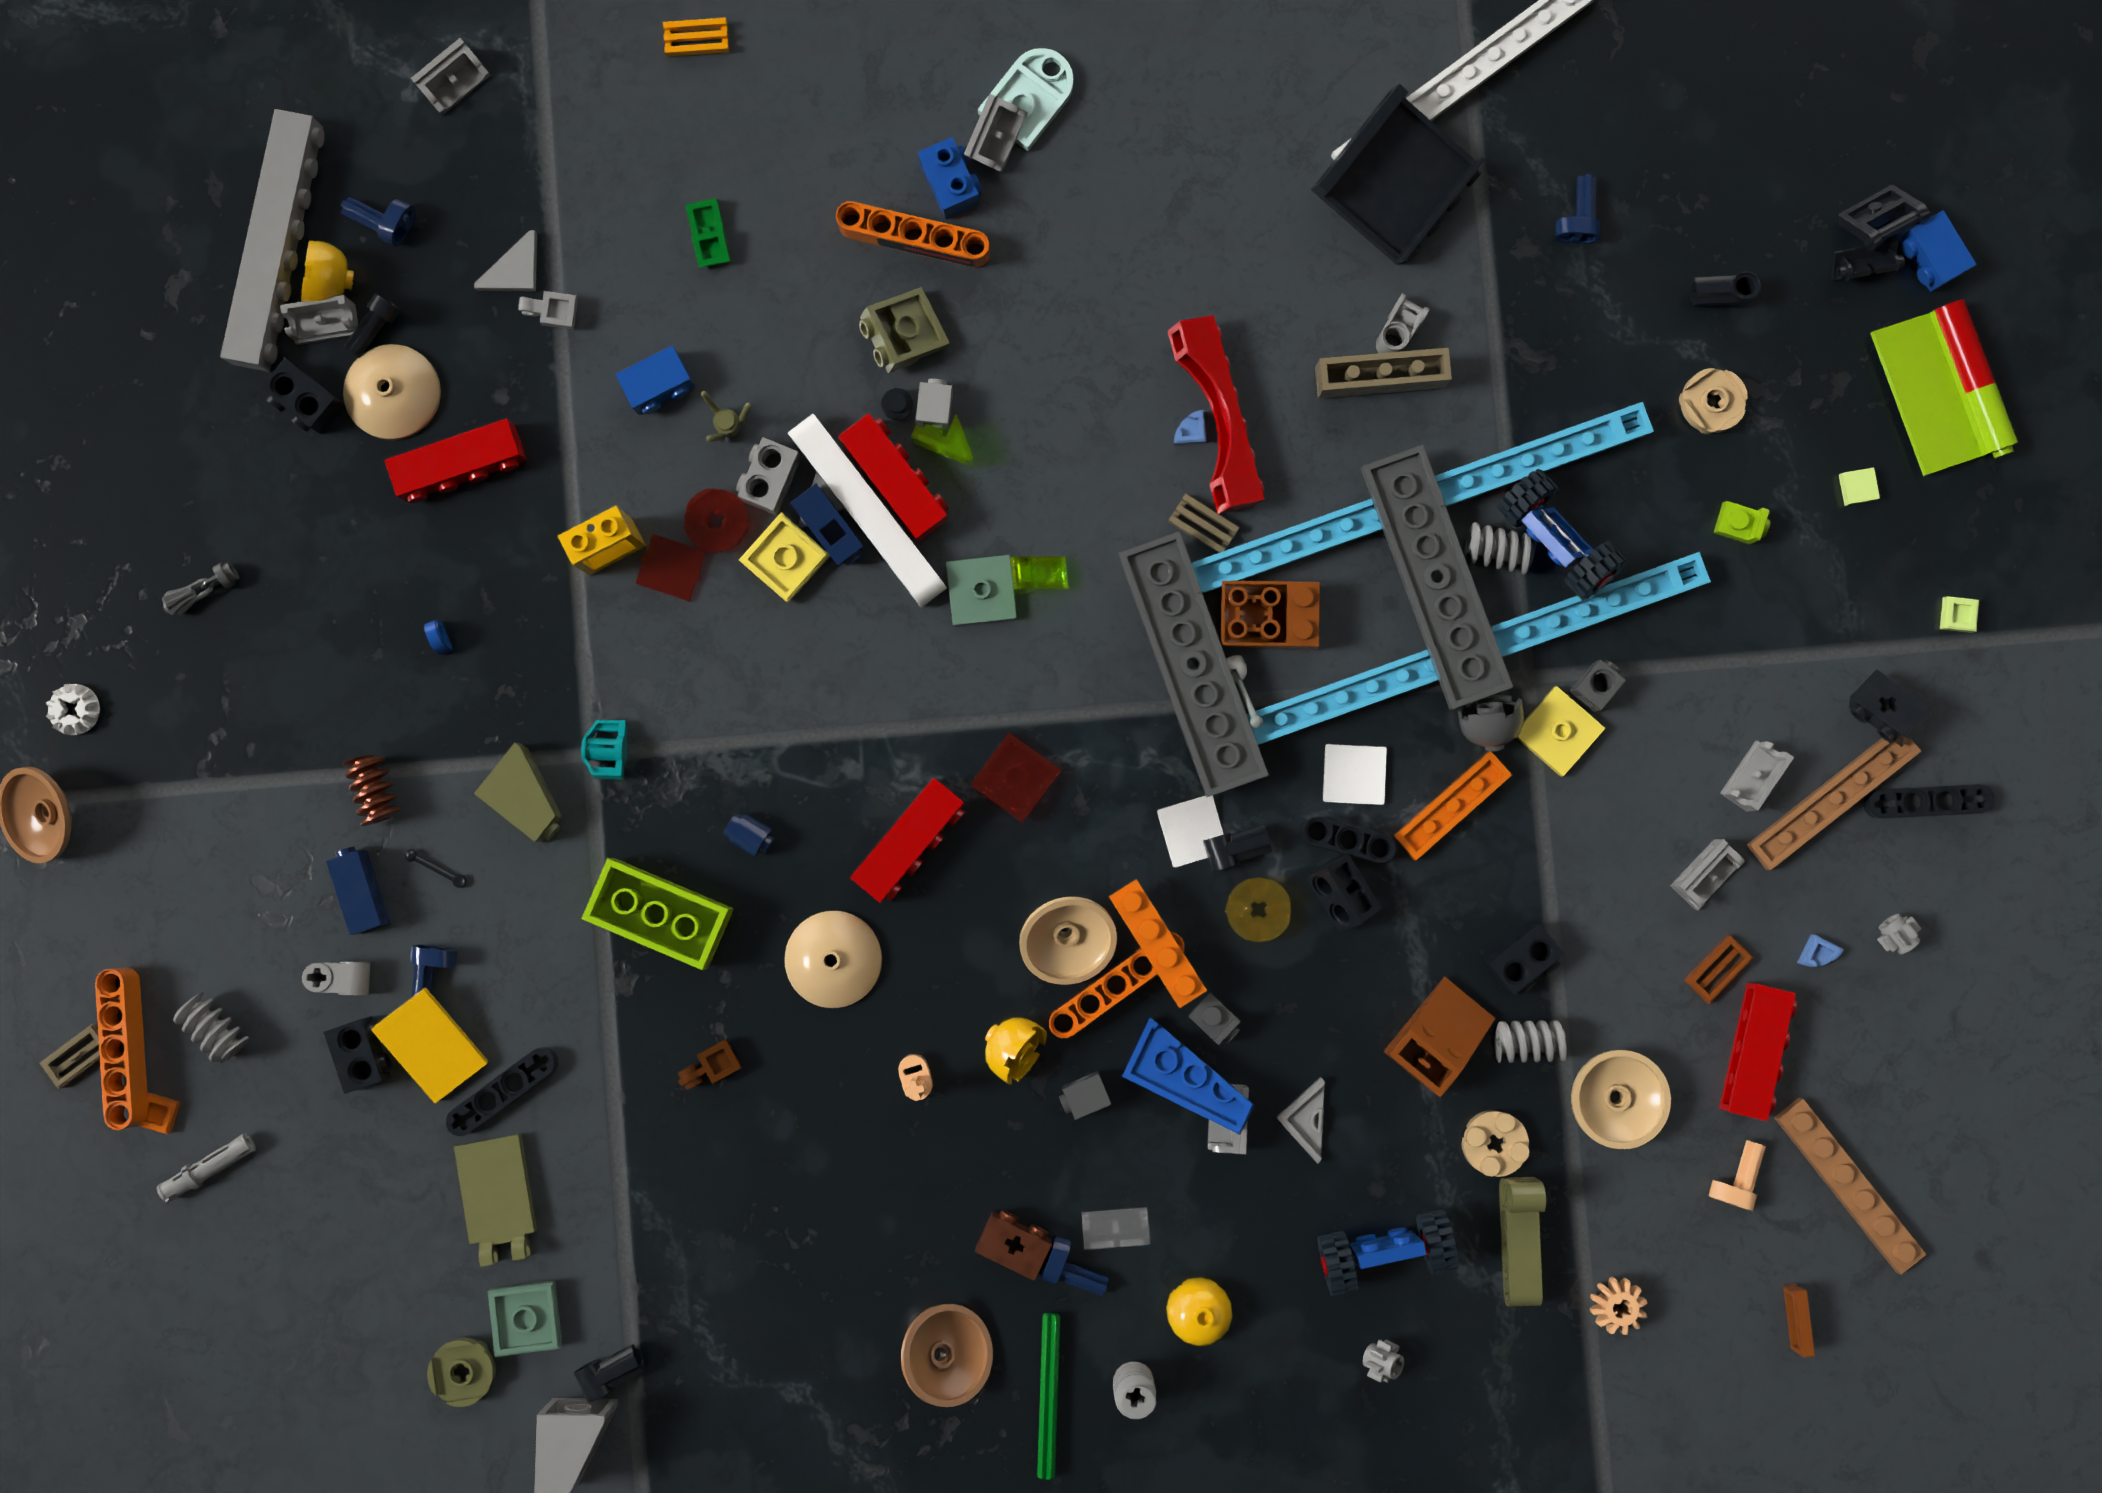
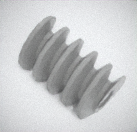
M1474 522L1471 524L1466 538L1464 556L1467 553L1470 554L1471 564H1475L1479 556H1482L1485 567L1489 565L1492 559H1496V569L1499 570L1506 561L1508 562L1509 572H1513L1517 564H1520L1521 573L1525 575L1532 564L1537 541L1534 539L1531 541L1528 533H1523L1518 539V533L1514 530L1510 531L1506 536L1503 528H1497L1493 534L1490 525L1484 526L1480 532V525Z
M202 992L186 1002L176 1012L173 1021L177 1025L184 1023L182 1030L185 1034L193 1033L191 1037L193 1043L202 1042L200 1050L203 1053L212 1051L209 1055L211 1062L220 1061V1063H223L238 1053L250 1038L245 1036L237 1039L236 1036L241 1028L238 1026L228 1030L227 1027L232 1019L228 1017L220 1021L218 1017L223 1012V1009L220 1007L210 1011L209 1008L214 1000L211 998L202 1002L200 1000L204 994Z
M1539 1020L1536 1026L1532 1021H1525L1523 1026L1519 1021H1513L1510 1027L1504 1021H1500L1497 1024L1494 1048L1499 1063L1502 1053H1506L1509 1063H1513L1515 1053H1519L1522 1062L1527 1061L1528 1053H1532L1534 1061L1539 1062L1541 1053L1544 1052L1548 1062L1553 1061L1555 1052H1558L1561 1061L1566 1060V1035L1559 1021L1552 1020L1548 1025L1545 1021Z
M1130 1361L1122 1364L1116 1370L1113 1377L1114 1400L1117 1409L1130 1419L1144 1418L1153 1411L1156 1405V1388L1151 1370L1140 1362Z

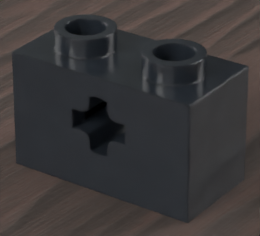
M1878 669L1850 696L1849 702L1850 712L1858 721L1864 724L1868 722L1878 729L1877 733L1881 738L1889 743L1895 742L1900 747H1903L1929 720L1931 711L1929 706Z

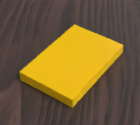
M426 987L371 1029L434 1103H437L488 1063L487 1058Z

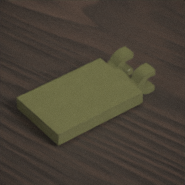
M522 1134L454 1146L469 1244L479 1243L480 1267L493 1265L495 1262L500 1261L497 1244L511 1242L513 1261L526 1259L527 1256L532 1255L528 1233L537 1231Z

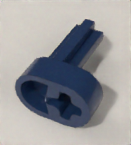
M1592 174L1577 177L1576 217L1558 219L1555 230V239L1559 242L1589 244L1600 240L1601 222L1596 219V177H1592Z
M348 197L347 201L343 200L341 204L343 207L341 214L376 231L381 240L393 246H398L404 241L416 217V208L401 199L392 201L385 214L351 197Z
M424 944L411 946L410 963L415 964L411 998L425 987L432 994L434 968L455 967L457 949Z
M1054 1235L1052 1245L1041 1266L1039 1279L1056 1284L1059 1280L1103 1296L1109 1277L1066 1262L1071 1241Z

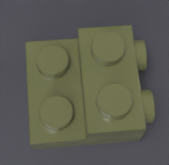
M922 287L867 306L860 316V331L864 338H871L875 346L873 350L874 359L879 367L885 366L888 374L913 365L919 358L946 349L950 344Z

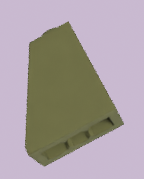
M514 743L474 794L534 842H543L545 839L549 841L560 829L558 822L561 820L562 815L528 748L523 744Z

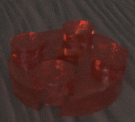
M715 488L702 490L694 495L686 506V513L684 515L686 535L698 548L711 554L724 553L734 549L743 541L749 530L748 512L745 505L734 493L727 490ZM713 513L717 516L724 515L725 519L722 520L723 526L719 529L715 526L712 528L708 526L711 522L709 516Z

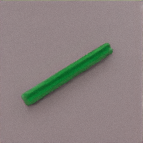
M1044 1313L1042 1320L1037 1476L1044 1480L1054 1479L1060 1339V1315L1057 1313Z

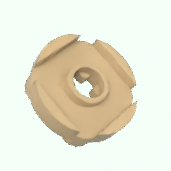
M1708 368L1689 379L1679 396V403L1682 413L1690 425L1703 434L1724 432L1736 425L1745 414V400L1748 397L1744 383L1736 374L1728 370L1722 371ZM1708 393L1712 396L1717 394L1720 396L1721 400L1718 402L1720 408L1716 409L1714 406L1710 407L1708 405Z
M1487 1110L1475 1115L1468 1122L1464 1138L1462 1137V1150L1469 1164L1483 1174L1491 1177L1509 1175L1519 1169L1529 1157V1138L1526 1129L1518 1119L1510 1114L1497 1110ZM1492 1135H1495L1498 1139L1503 1138L1504 1143L1501 1144V1150L1488 1149L1487 1145L1491 1143L1490 1137Z

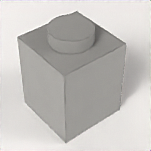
M928 379V383L920 382L916 412L918 427L949 430L953 400L952 385H947V382L941 379Z

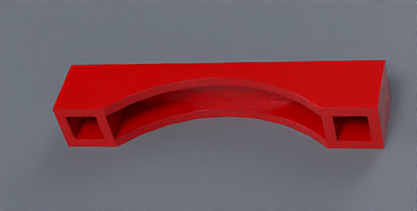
M1214 315L1181 320L1167 332L1175 361L1200 386L1209 401L1215 418L1218 433V456L1215 471L1209 485L1217 515L1251 508L1265 500L1263 495L1264 486L1257 474L1255 453L1250 447L1246 434L1247 424L1240 412L1238 404L1239 395L1232 383L1230 362L1224 354L1220 327L1216 324Z

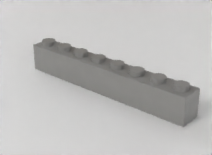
M274 109L220 355L222 359L232 365L270 372L271 364L277 358L276 341L278 333L284 327V317L281 314L280 305H284L291 295L290 277L292 271L297 266V245L304 235V213L311 203V193L309 190L312 178H315L317 175L318 163L316 158L318 149L323 146L325 137L323 126L310 115Z

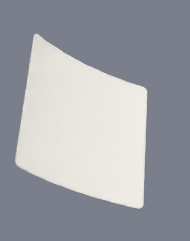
M1326 744L1323 801L1383 805L1385 801L1387 748Z
M1213 795L1207 798L1202 796L1157 811L1173 867L1208 858L1203 840L1224 835Z

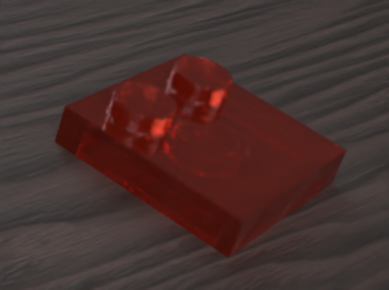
M1008 733L970 786L1023 823L1061 770L1011 733Z

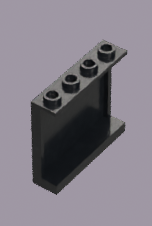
M1400 83L1390 89L1311 188L1312 192L1395 264L1405 260L1410 262L1422 248L1419 245L1425 235L1430 237L1442 223L1439 220L1440 216L1445 210L1450 212L1462 198L1459 195L1460 191L1465 185L1470 187L1482 173L1479 168L1485 161L1482 157L1474 160L1405 98L1409 91Z

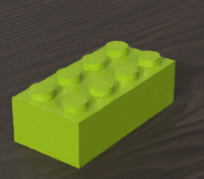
M607 858L581 919L700 970H704L710 966L734 908L616 858Z

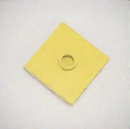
M781 512L739 561L783 600L789 603L830 555Z
M1554 686L1524 720L1523 728L1516 738L1560 777H1563L1604 731L1605 727L1558 686Z

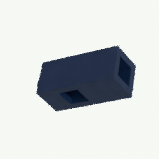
M817 483L790 502L837 565L844 561L848 566L862 555L859 549L864 546Z
M355 846L336 851V858L327 860L326 863L349 935L363 934L391 924L368 851H356Z

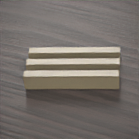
M1186 493L1168 520L1170 524L1216 553L1226 550L1240 528L1221 515H1217L1216 512ZM1186 504L1230 531L1228 535L1185 508ZM1179 515H1183L1223 541L1221 546L1179 520Z
M98 1023L88 1026L40 1062V1065L58 1089L64 1088L100 1061V1054L97 1051L64 1077L60 1078L59 1076L99 1046ZM93 1036V1041L55 1069L52 1067L53 1063L88 1037Z

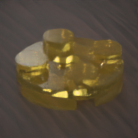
M1260 877L1246 879L1236 885L1231 891L1225 907L1228 922L1234 932L1246 940L1255 942L1270 941L1277 938L1285 931L1291 917L1290 898L1284 888L1273 880ZM1254 901L1258 904L1264 902L1267 905L1264 908L1265 917L1262 918L1257 915L1253 918L1250 913L1253 910L1251 904Z

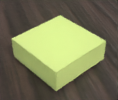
M1874 467L1839 474L1844 506L1880 499Z
M1943 597L1940 629L1968 633L1976 632L1979 600Z

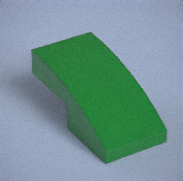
M713 198L685 204L698 267L703 268L730 262L718 199Z

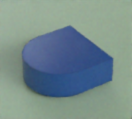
M434 620L424 625L425 633L435 653L444 655L452 652L453 648L443 622Z

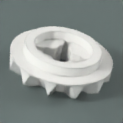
M64 684L60 689L52 691L53 696L50 701L46 702L48 706L46 717L53 724L52 728L67 735H80L95 725L99 717L100 705L97 696L91 689L80 684ZM65 701L71 704H78L75 710L79 717L75 715L66 716L68 708Z

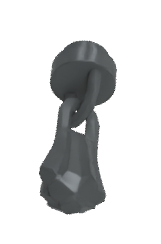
M220 562L213 566L215 575L211 578H202L186 587L167 591L164 597H162L165 612L171 615L182 616L193 604L208 596L213 591V587L222 584L226 589L236 584L235 581L239 579L236 569L229 562L225 564ZM200 585L202 589H206L199 594H196L194 590Z

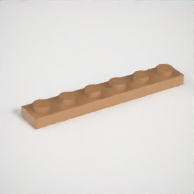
M1881 738L1750 841L1747 847L1766 870H1772L1919 754L1921 750L1912 739L1903 747H1900L1895 742L1889 743Z
M1797 1098L1774 1117L1896 1273L1902 1275L1926 1255L1804 1099Z

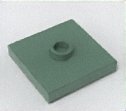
M1010 555L946 562L953 626L1017 620Z
M556 1280L491 1288L488 1290L495 1357L560 1349L563 1346Z

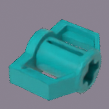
M596 720L583 737L581 746L582 760L594 779L623 780L624 765L627 758L628 724L626 720ZM597 732H618L617 739L593 738ZM589 761H616L615 768L591 767Z

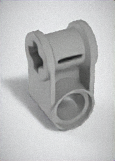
M1402 293L1377 338L1376 349L1378 353L1402 352L1413 334L1419 329L1430 309L1417 306L1407 300L1406 295ZM1386 336H1396L1400 345H1390L1386 340Z
M371 962L313 963L303 971L302 983L306 989L312 992L338 993V995H369ZM317 974L326 975V981L317 980Z

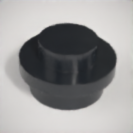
M893 388L882 397L881 407L883 413L889 419L900 421L911 414L913 400L906 390Z

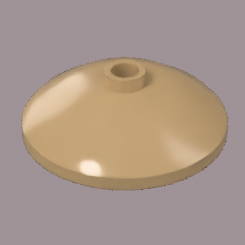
M388 344L372 348L363 353L360 358H357L346 375L343 396L349 416L363 431L380 439L400 440L417 434L431 422L440 403L441 388L434 367L423 355L406 346ZM389 382V389L386 392H381L382 384Z
M1062 897L1043 904L1028 917L1021 930L1019 945L1025 965L1035 976L1049 983L1069 985L1086 981L1097 975L1107 966L1116 950L1117 932L1111 916L1098 903L1082 897ZM1063 928H1069L1066 932L1060 931Z
M825 911L804 920L792 933L785 951L786 973L793 988L808 1002L825 1008L845 1007L862 999L875 985L882 966L881 947L874 931L859 917L843 911ZM828 954L836 956L837 963L835 966L831 967L826 964L825 958Z
M1610 1050L1596 1055L1580 1069L1573 1083L1571 1104L1577 1123L1592 1140L1609 1148L1632 1149L1646 1144L1662 1130L1670 1113L1671 1094L1663 1072L1650 1059L1628 1050ZM1618 1091L1619 1100L1612 1103L1610 1095L1612 1092Z

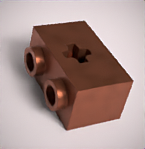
M1001 1210L1000 1214L993 1211L976 1245L975 1252L1035 1281L1052 1245V1239L1047 1237L1048 1232L1033 1224L1028 1228L1018 1223L1019 1218L1005 1210ZM1015 1236H1019L1021 1238L1020 1244L1023 1247L1017 1245L1015 1249H1011L1008 1239L1013 1240Z

